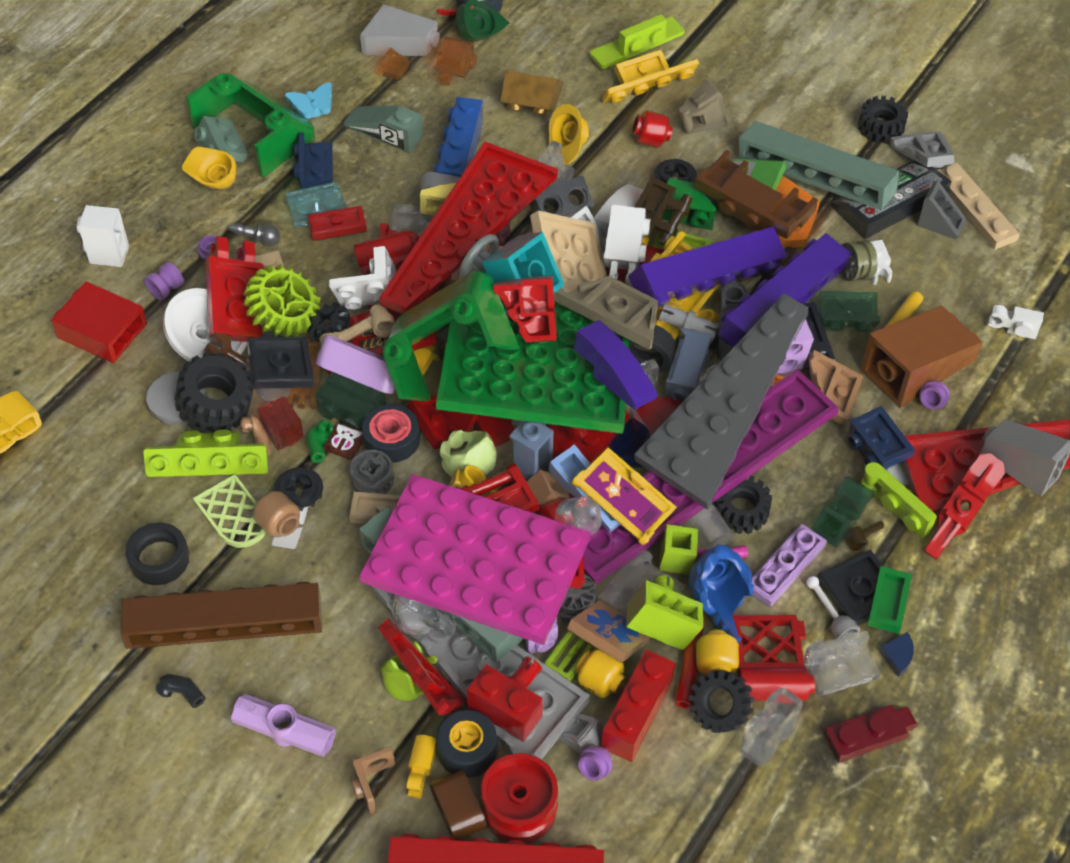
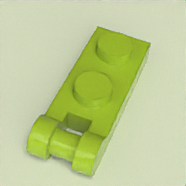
M875 462L867 464L860 486L868 490L870 494H874L887 510L895 513L904 522L909 530L917 533L922 539L932 532L937 515L880 464Z

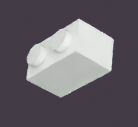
M86 205L82 216H79L77 219L76 228L77 232L81 234L83 251L87 253L89 263L122 267L129 249V243L119 209Z

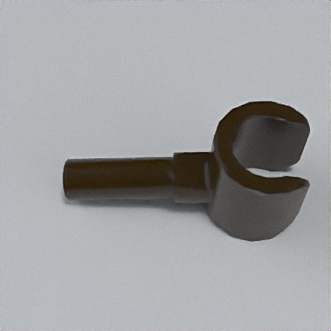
M879 521L864 529H861L859 526L854 527L850 532L851 536L847 538L852 551L864 549L869 543L866 537L885 527L884 523Z

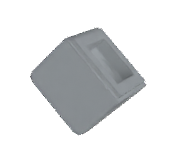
M580 713L565 732L561 734L559 740L578 754H581L589 746L602 745L604 728L598 719Z

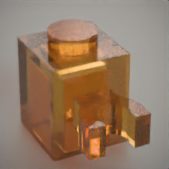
M448 36L444 37L436 51L437 71L443 73L440 83L450 85L453 76L466 78L470 69H474L477 61V55L474 54V43Z

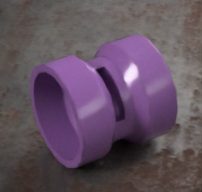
M165 262L159 267L157 274L150 273L146 276L144 283L149 292L156 299L162 301L169 296L170 290H176L184 285V278L172 263Z

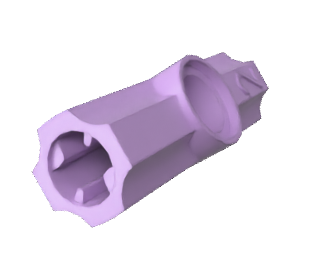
M245 693L236 701L231 716L233 723L269 736L279 746L292 745L323 758L329 753L336 735L334 727L297 714L290 705H274ZM283 722L291 723L286 728H277Z

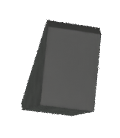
M938 180L934 181L924 200L917 226L953 239L958 238L967 219Z

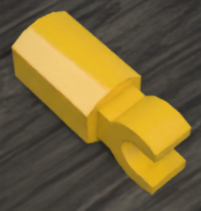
M416 735L408 765L410 774L406 786L409 789L407 797L419 799L422 797L425 778L431 774L437 749L436 738Z

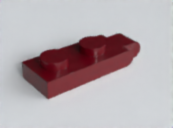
M893 705L826 727L824 736L839 763L902 741L909 736L908 731L915 729L918 724L909 707L896 710Z

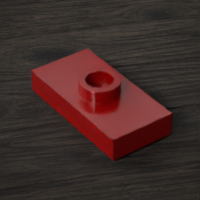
M362 206L308 215L313 241L367 232Z

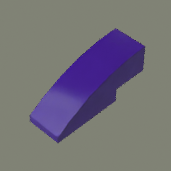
M598 320L577 331L574 350L594 366L593 376L634 410L657 398L654 386L637 359L604 323Z

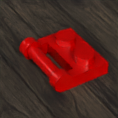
M515 463L507 466L506 471L470 487L465 485L458 488L481 496L512 482L513 485L485 498L531 513L539 510V502Z

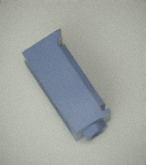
M679 328L678 348L668 379L666 380L664 397L674 398L683 402L700 384L709 354L708 346L711 335Z
M523 421L510 435V438L513 439V464L515 463L518 466L526 482L539 470L549 472V465L553 460L554 431L541 423Z

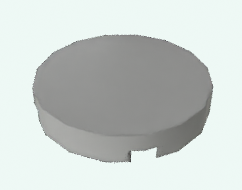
M172 372L161 376L152 383L147 391L146 402L151 415L155 419L156 417L161 419L162 423L169 425L188 422V420H181L179 417L180 411H176L175 408L176 400L174 399L179 372ZM205 388L199 390L204 396L207 397Z

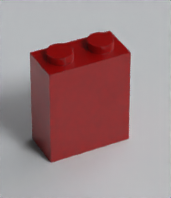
M87 281L72 294L68 302L51 319L58 339L113 364L147 325L141 305Z

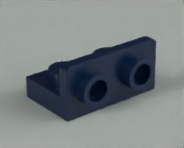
M299 133V143H294L295 159H299V162H294L295 178H300L301 189L333 188L332 142L306 143L305 134Z
M882 406L850 420L847 438L851 447L854 450H858L863 456L865 465L875 462L887 470L914 456L915 449Z

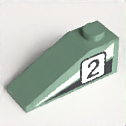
M400 105L357 106L343 122V126L406 153H410L423 138L422 115Z

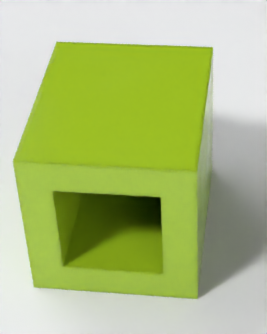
M666 525L660 543L658 571L690 575L691 568L697 557L698 529Z

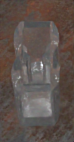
M784 687L774 691L768 697L763 711L755 714L746 724L739 753L758 767L769 762L775 755L779 742L786 740L794 732L803 701Z

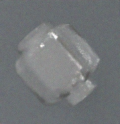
M579 496L561 502L556 508L554 520L591 532V537L598 532L602 517L599 506L592 498Z

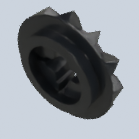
M669 159L658 164L655 168L654 176L656 179L668 183L669 178H673L676 172H678V180L695 183L697 172L687 161Z
M337 302L331 306L325 303L322 309H315V316L309 317L311 325L307 332L312 340L320 342L319 338L325 333L341 332L347 329L350 324V313L344 305L340 306ZM326 319L331 320L332 325H330L329 323L327 324L324 321Z
M296 467L285 471L278 477L274 485V491L284 493L299 507L301 512L304 507H314L315 502L318 499H322L324 488L320 475L314 470L304 467ZM297 482H300V486L303 488L301 496L296 495L295 492Z

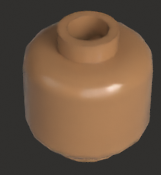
M273 491L262 495L257 500L253 517L255 522L271 537L279 538L288 536L297 529L300 510L284 493Z

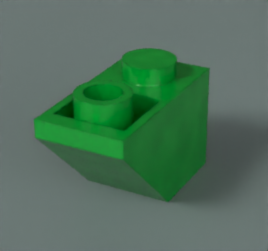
M669 178L667 184L676 188L673 199L680 201L683 194L693 198L689 206L690 211L686 218H682L680 224L713 230L716 207L707 196L695 189V183ZM667 208L661 220L669 221L673 211Z

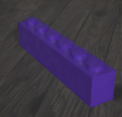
M770 227L641 264L628 278L633 288L658 300L659 307L668 303L674 297L677 300H682L697 290L702 294L713 289L717 284L724 287L730 282H735L740 277L743 280H748L756 276L760 271H763L764 274L773 272L779 268L778 263L785 259L787 254L774 227Z
M827 233L818 240L812 239L805 247L803 253H795L786 267L780 266L774 272L771 280H763L752 296L750 294L745 295L735 310L730 308L720 320L723 324L718 336L734 348L784 293L804 305L842 272L852 253Z

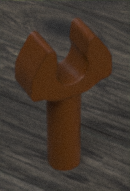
M214 333L210 341L218 345L220 349L208 343L203 351L205 353L210 352L211 356H216V352L223 353L222 357L228 358L230 355L235 358L234 362L238 363L241 361L245 365L244 371L249 370L251 374L250 361L232 350V338L223 333Z

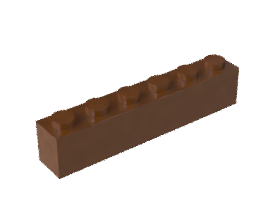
M298 582L295 585L284 586L269 584L260 588L246 589L235 587L224 591L202 590L198 593H168L164 596L152 597L138 595L133 598L122 599L120 634L126 649L322 632V607L318 583Z

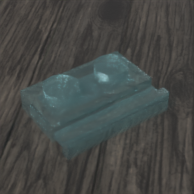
M339 182L286 192V199L295 228L309 225V214L347 208Z

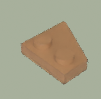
M814 350L808 358L812 383L838 406V414L831 418V420L843 425L848 420L864 376Z

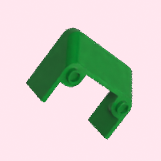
M221 73L186 96L193 129L199 126L203 116L215 117L234 103L266 125V128L271 133L254 144L259 175L263 178L294 156V143H299V133L305 134L306 143H311L315 139L314 126L310 121L258 86L231 74Z
M471 271L397 318L384 344L383 357L399 399L425 402L431 399L412 345L449 324L451 321L456 320L464 325H471L479 321L488 346L509 350L519 348L501 299L494 292V281L489 274L481 271Z

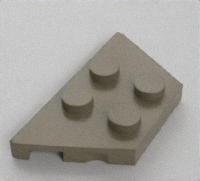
M611 276L599 278L593 282L580 283L577 285V290L565 292L563 288H560L555 292V302L583 315L591 321L596 322L600 320L611 331L648 350L652 348L658 300Z

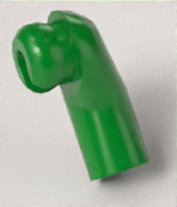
M328 420L319 421L306 436L307 448L311 461L314 463H320L326 458L323 446L329 441L333 431V425Z

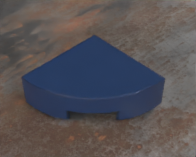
M907 632L882 645L879 652L899 677L907 670L911 663L914 646Z

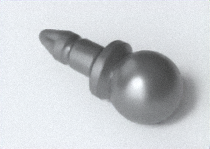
M229 224L227 226V229L233 233L251 238L254 237L255 243L260 241L265 246H273L280 241V232L273 225L262 227L261 224H257L256 228L248 225L243 226L242 224Z

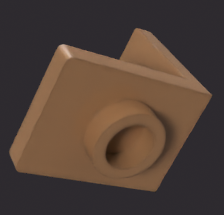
M392 747L352 761L356 778L351 780V784L357 800L364 798L370 815L376 813V807L366 776L395 765ZM385 758L382 762L378 764L369 765L377 759Z

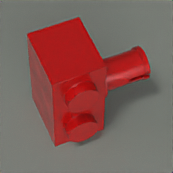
M528 656L523 658L522 663L511 677L505 676L486 664L467 688V705L470 710L481 712L489 717L494 725L522 742L526 740L540 721L543 711V698L527 689L535 677L542 671V667L536 660L530 665L529 663L532 658Z

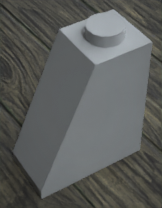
M383 4L360 34L362 54L366 56H427L431 49L437 46L440 39V34L437 31V21Z
M1004 419L996 428L991 426L982 437V441L985 443L980 455L991 453L1004 463V469L1007 474L1041 497L1059 479L1070 455V440Z

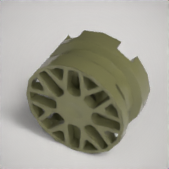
M868 240L857 241L856 243H843L842 246L852 254L841 272L842 277L847 281H855L858 278L871 279L875 275L878 265L877 253L873 244Z

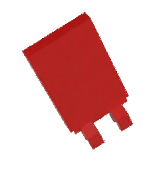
M217 236L215 243L210 245V255L205 261L209 337L211 338L214 333H223L230 336L234 341L248 342V338H259L263 333L260 324L253 325L255 318L247 316L249 308L243 306L246 298L243 296L244 290L250 278L254 277L258 270H264V266L262 263H255V242L244 240L242 248L239 247L237 249V260L229 259L228 238Z

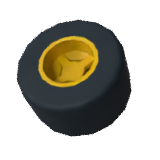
M468 709L455 711L445 717L439 725L436 734L438 759L448 772L454 773L462 769L467 778L479 776L486 772L494 763L498 750L496 729L489 717L479 711Z

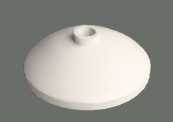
M188 289L173 297L163 315V329L171 347L189 362L196 355L202 358L203 353H205L203 349L208 343L220 349L218 345L210 341L207 289ZM231 340L232 350L241 355L246 348L247 342Z

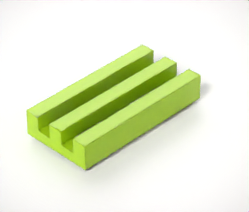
M568 629L544 664L572 683L578 676L575 670L581 657L587 651L593 652L597 648L589 643L568 673H566L565 670L587 642L579 638L558 667L554 666L575 637V634Z

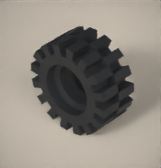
M874 96L873 100L869 98L862 105L858 129L861 130L863 136L867 135V139L870 141L872 138H875L876 143H880V140H883L884 144L889 143L890 137L903 135L908 118L907 108L902 106L901 101L895 103V98L893 97L890 100H887L886 96H882L881 99L878 96ZM877 118H884V119H887V120H889V121H882V120H879V119H877Z
M749 476V480L745 479L715 501L714 514L716 518L719 517L718 522L721 526L727 523V530L731 531L735 527L737 528L736 533L741 534L742 529H746V533L749 534L752 533L753 527L758 531L761 529L762 524H766L771 509L772 495H769L770 489L768 486L763 488L764 482L759 479L755 483V476ZM736 498H745L750 500L755 507L750 510H740L734 507L731 501Z
M713 671L698 678L699 682L693 684L691 688L694 690V693L690 694L688 701L693 702V706H689L690 712H695L696 716L693 717L695 722H701L703 729H710L714 733L730 732L741 728L742 724H746L749 720L747 718L748 715H751L754 710L750 708L751 703L755 702L754 697H750L749 694L752 689L750 685H745L744 682L746 680L743 677L736 676L737 673ZM719 688L727 690L733 698L732 709L725 715L717 714L710 705L712 693Z

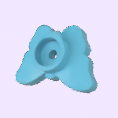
M332 83L322 84L313 93L311 91H308L306 94L288 92L285 94L286 101L305 119L328 114L331 112Z

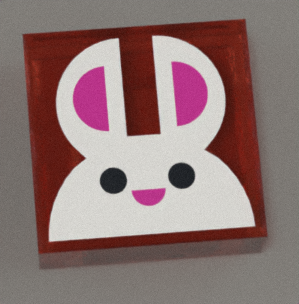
M337 423L324 445L325 451L353 460L363 443L362 431Z

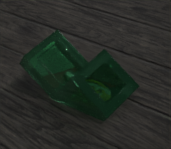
M849 476L845 477L834 499L830 504L824 505L811 530L837 548L859 521L875 491Z

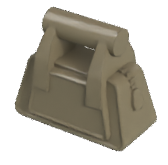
M709 79L679 109L684 131L687 134L725 127L728 124L722 94Z

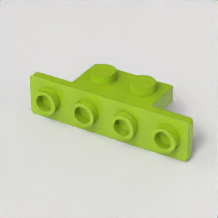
M660 14L620 31L619 39L591 50L590 57L601 69H606L684 35L685 29L673 17L665 18Z
M196 430L186 431L183 434H179L175 446L145 447L143 451L147 477L266 474L269 469L266 444H241L240 432H231L230 430H217L214 433H201Z

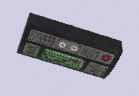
M913 160L896 169L899 170L897 192L883 210L843 196L831 202L830 206L859 235L867 239L921 211L924 200L934 181L938 180L947 193H949L952 181L935 168L926 167Z

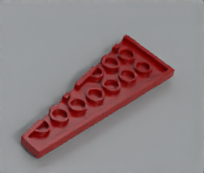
M1070 420L1022 424L1070 440ZM989 428L905 436L915 449L914 456L903 461L912 493L934 513L940 512L969 467L980 455L985 443L982 441V437ZM1070 455L1063 470L1070 468ZM1005 472L990 494L1020 485L1021 483ZM961 500V501H960V505H961V504H964V503H967V502L964 501V500Z

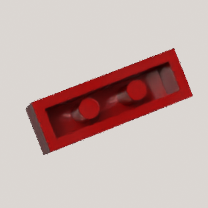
M647 649L644 651L603 729L601 747L608 749L610 753L625 760L633 761L673 683L676 662Z

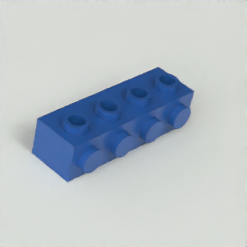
M457 97L454 107H450L448 122L450 124L449 126L445 125L443 134L445 143L440 144L438 153L440 162L435 163L434 172L461 177L474 158L483 125V100Z

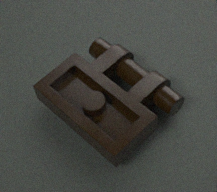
M651 176L634 207L646 209V219H650L649 235L646 237L651 238L656 229L661 232L657 242L664 246L672 235L675 237L678 233L677 227L682 218L687 217L693 198L683 194L680 201L673 199L676 188ZM667 208L673 211L668 223L661 220Z

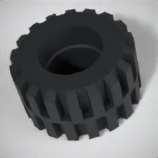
M210 352L203 353L202 358L196 355L191 359V363L186 362L183 365L182 371L179 372L174 399L176 400L175 408L176 411H180L179 417L182 421L188 420L187 426L193 429L196 426L201 433H205L206 430L212 431V433L217 430L231 431L232 426L235 428L240 426V419L242 417H247L254 383L250 381L251 374L249 370L244 371L245 365L241 361L238 363L234 362L235 358L230 355L228 358L222 357L223 353L216 352V356H211ZM208 387L218 388L224 391L228 397L219 400L211 399L204 396L199 390Z

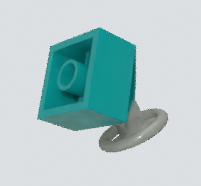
M543 232L517 236L499 250L497 236L494 234L485 235L468 251L458 272V279L471 271L485 272L492 277L494 283L553 275L554 293L565 285ZM490 243V247H489V249H488V252H486L485 250H486L487 244ZM501 300V302H502V304H503V307H504V310H505V312H506V315H509V314L507 313V308H506V306L504 305L503 301Z

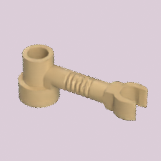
M376 304L370 309V317L341 332L325 333L319 340L322 344L324 336L330 335L344 341H349L373 329L377 337L386 338L389 336L395 321L393 316L388 313L387 307Z

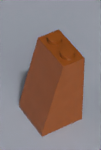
M941 305L872 332L868 339L860 371L901 408L919 396L920 389L926 382L931 380L942 382L977 359L982 341L974 332L966 328L954 314Z

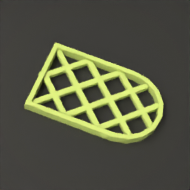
M235 474L193 498V502L217 532V535L226 544L236 548L249 547L264 537L266 532L263 529L260 533L252 532L254 523L257 524L253 514L251 518L241 517L243 509L254 510L256 501ZM231 483L229 489H224V488H223V487H225V486H227V485H229V484ZM235 483L238 484L242 491L234 490ZM217 492L228 494L225 502L215 500ZM212 494L211 500L204 499ZM232 494L242 495L240 504L230 502ZM246 498H248L253 505L245 504ZM200 503L209 504L207 512ZM213 505L224 506L222 514L211 513ZM228 507L239 508L237 516L226 515ZM212 518L220 519L218 527ZM224 519L235 521L233 529L222 528ZM239 521L250 523L248 531L237 530ZM223 533H230V539L223 535ZM235 534L245 535V541H234Z

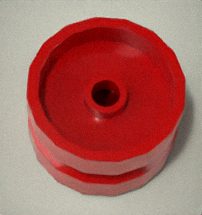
M517 753L508 754L496 760L488 768L481 784L482 811L490 832L502 841L519 840L526 844L544 837L553 827L558 812L557 777L551 767L537 756Z

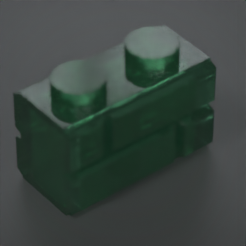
M335 372L329 375L325 384L319 388L315 396L317 411L324 418L329 420L335 418L344 422L348 428L357 431L359 429L362 430V423L365 417H368L374 408L386 404L384 393Z

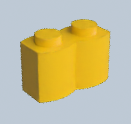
M13 391L0 397V454L9 449L17 440L26 438L42 425L38 411L18 391Z

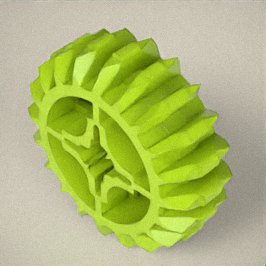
M282 264L277 265L275 268L269 265L264 270H258L254 277H251L248 281V285L244 290L243 296L246 298L243 306L249 308L247 316L255 318L253 325L260 324L262 326V333L269 330L275 337L279 334L281 337H299L300 334L307 333L311 325L309 317L316 315L315 309H321L318 306L321 298L316 296L318 288L310 287L311 279L305 280L302 277V271L297 274L294 273L292 266L285 270Z

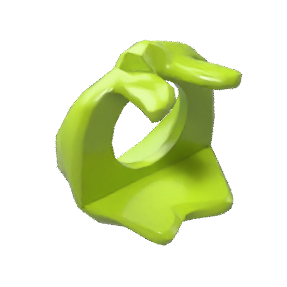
M415 641L413 644L423 654L421 646ZM394 655L380 667L384 688L391 696L398 700L411 701L419 698L424 693L420 687L412 682L411 675L408 672L398 668L403 663L397 655ZM436 656L427 657L432 665L436 663Z

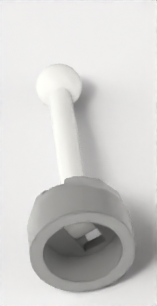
M815 576L809 577L806 581L807 586L814 589L834 619L831 625V632L839 644L852 641L860 633V628L856 622L849 616H839L819 587L818 578Z

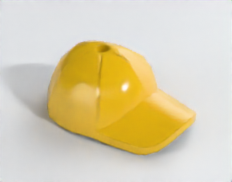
M196 147L189 153L182 165V170L187 175L211 189H226L235 182L237 176V166L233 156L221 150Z

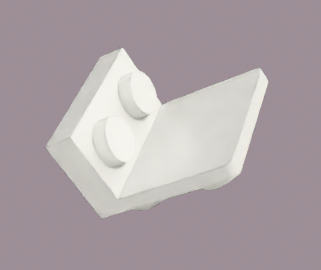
M385 246L373 247L374 258L369 261L371 274L329 280V286L341 306L344 305L347 309L356 310L365 305L380 304L379 297L397 272Z

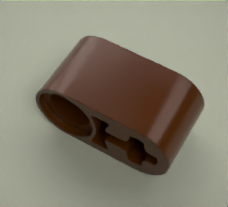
M462 769L430 782L434 800L450 837L458 841L487 829L483 812Z

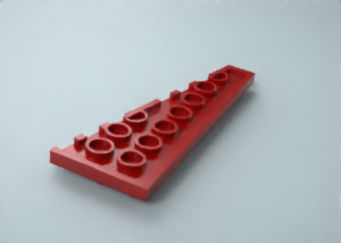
M484 141L379 297L380 305L402 314L418 305L460 267L468 251L480 238L488 234H497L557 179L558 169Z

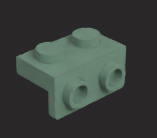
M203 116L194 132V138L198 146L227 152L233 156L235 161L244 162L248 153L232 120Z

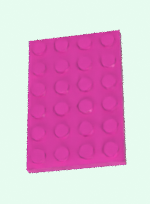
M412 474L360 574V581L378 589L545 645L590 541L591 532Z

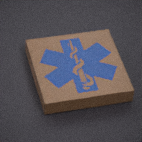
M602 600L597 601L572 618L567 628L620 663H623L651 640V637L627 628V616Z

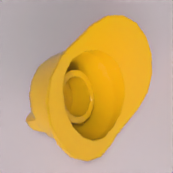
M563 104L556 108L549 121V157L552 163L557 166L570 164L577 157L589 136L588 123L580 115L578 109L571 104Z

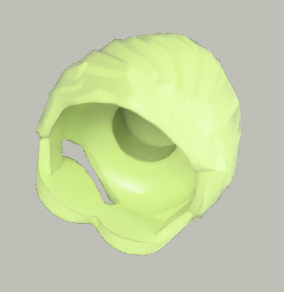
M455 430L450 434L448 441L442 442L440 448L442 467L450 477L457 469L463 471L468 465L478 467L485 475L490 473L496 466V448L486 431L464 432L462 430ZM464 442H468L465 449L451 452V448H459Z

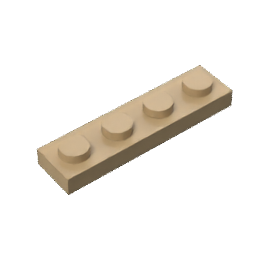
M958 163L938 170L952 181L948 193L949 196L994 250L1018 240L1020 233Z

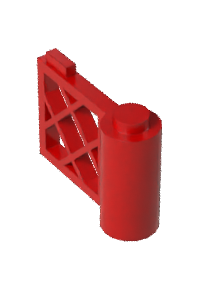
M407 229L354 244L361 275L371 274L369 261L374 258L373 247L380 246L386 247L398 270L418 241L416 234H410Z
M797 615L732 616L737 627V633L742 638V641L738 643V677H743L746 680L744 682L746 686L750 685L752 689L749 692L750 697H754V701H808L809 694H814L815 679L813 674H808V670L804 665L801 640L806 639L804 621H797ZM752 626L759 633L753 639H750L741 632L740 627ZM776 626H790L791 633L783 639L773 632L772 629ZM765 636L778 644L771 652L757 644ZM785 649L795 657V662H782L776 656ZM750 650H753L763 659L759 663H745L744 656Z

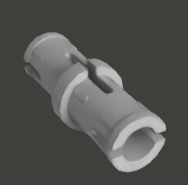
M664 304L663 311H661L659 321L676 327L711 335V341H713L719 326L718 323L696 316V312L690 310L688 313L668 304Z

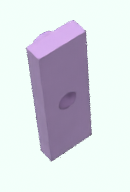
M801 523L752 577V584L754 585L753 596L768 607H771L824 549L827 540Z

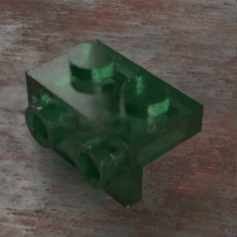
M820 291L819 315L823 326L828 331H842L844 327L855 328V331L858 332L872 331L880 323V316H878V292Z

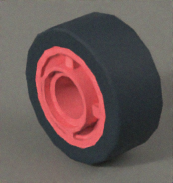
M397 404L379 406L368 413L362 423L363 442L366 450L382 451L390 457L392 463L408 459L416 452L420 444L419 421L415 414L407 407Z

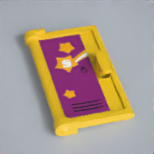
M609 447L585 471L582 470L575 476L571 482L575 487L578 486L634 535L642 546L649 542L655 530L677 508Z

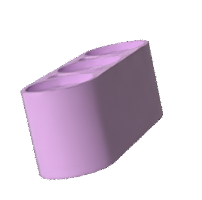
M330 335L324 336L315 364L381 392L393 394L395 387L383 356Z

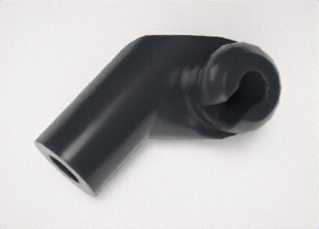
M166 674L160 677V682L156 685V691L160 696L170 697L173 692L181 693L192 708L201 706L206 699L200 689L188 677Z

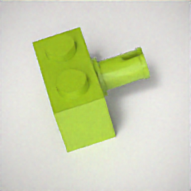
M666 575L657 576L653 582L646 580L627 603L626 627L684 650L703 629V603L674 592V580L671 577L668 579V586Z

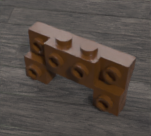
M727 150L710 167L703 169L695 178V189L717 200V208L724 214L731 215L742 221L749 228H754L758 231L774 227L776 233L785 239H788L797 227L802 228L817 208L818 199L813 197L808 203L798 198L799 189L795 187L783 200V194L746 175L749 162L744 160L740 165H737L730 161L731 152Z

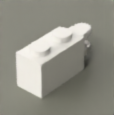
M612 205L604 265L611 268L610 276L617 280L618 269L628 270L625 283L631 287L628 276L639 267V262H645L647 246L642 245L643 235H649L650 219H646L645 208Z

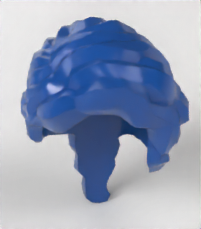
M717 544L716 547L704 552L698 558L695 565L692 566L688 579V588L691 590L694 600L703 603V610L713 619L716 627L734 637L739 643L742 641V638L737 633V627L732 615L742 605L743 599L746 596L753 595L752 572L750 567L743 562L739 553L734 552L726 545Z

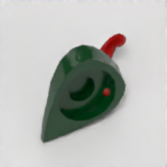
M478 0L464 2L458 9L436 10V13L439 15L456 16V24L460 36L470 42L485 40L510 24L496 10Z

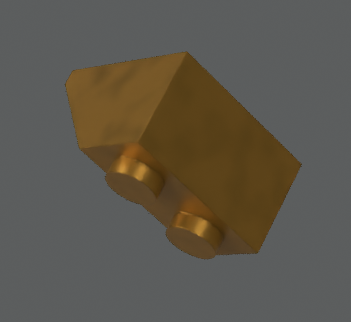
M505 70L500 102L507 103V108L522 111V107L527 106L533 107L532 113L547 115L548 110L555 111L563 81Z

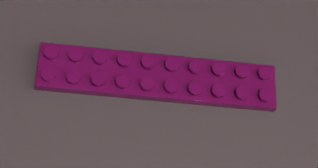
M798 369L768 389L763 399V404L747 436L741 442L733 463L730 464L724 476V481L721 487L718 488L712 503L838 414V406ZM651 471L648 472L643 478L677 508L655 530L649 542L644 546L622 525L609 533L592 513L576 522L572 526L591 532L590 541L583 554L584 574L589 576L596 586L661 540L667 524L680 526L702 511L704 507Z

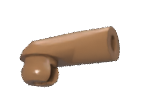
M251 414L250 417H242L240 419L241 431L243 433L252 432L254 444H266L267 456H269L271 448L268 433L259 417Z

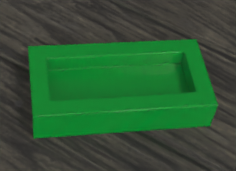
M880 566L867 626L897 634L900 633L912 578L911 573Z

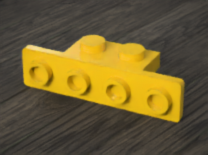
M658 50L616 64L614 70L621 85L607 89L602 97L603 103L609 101L617 103L633 93L641 95L647 92L650 87L657 85L658 88H661L677 78L685 80L694 75L699 62L695 59L669 68L662 50Z

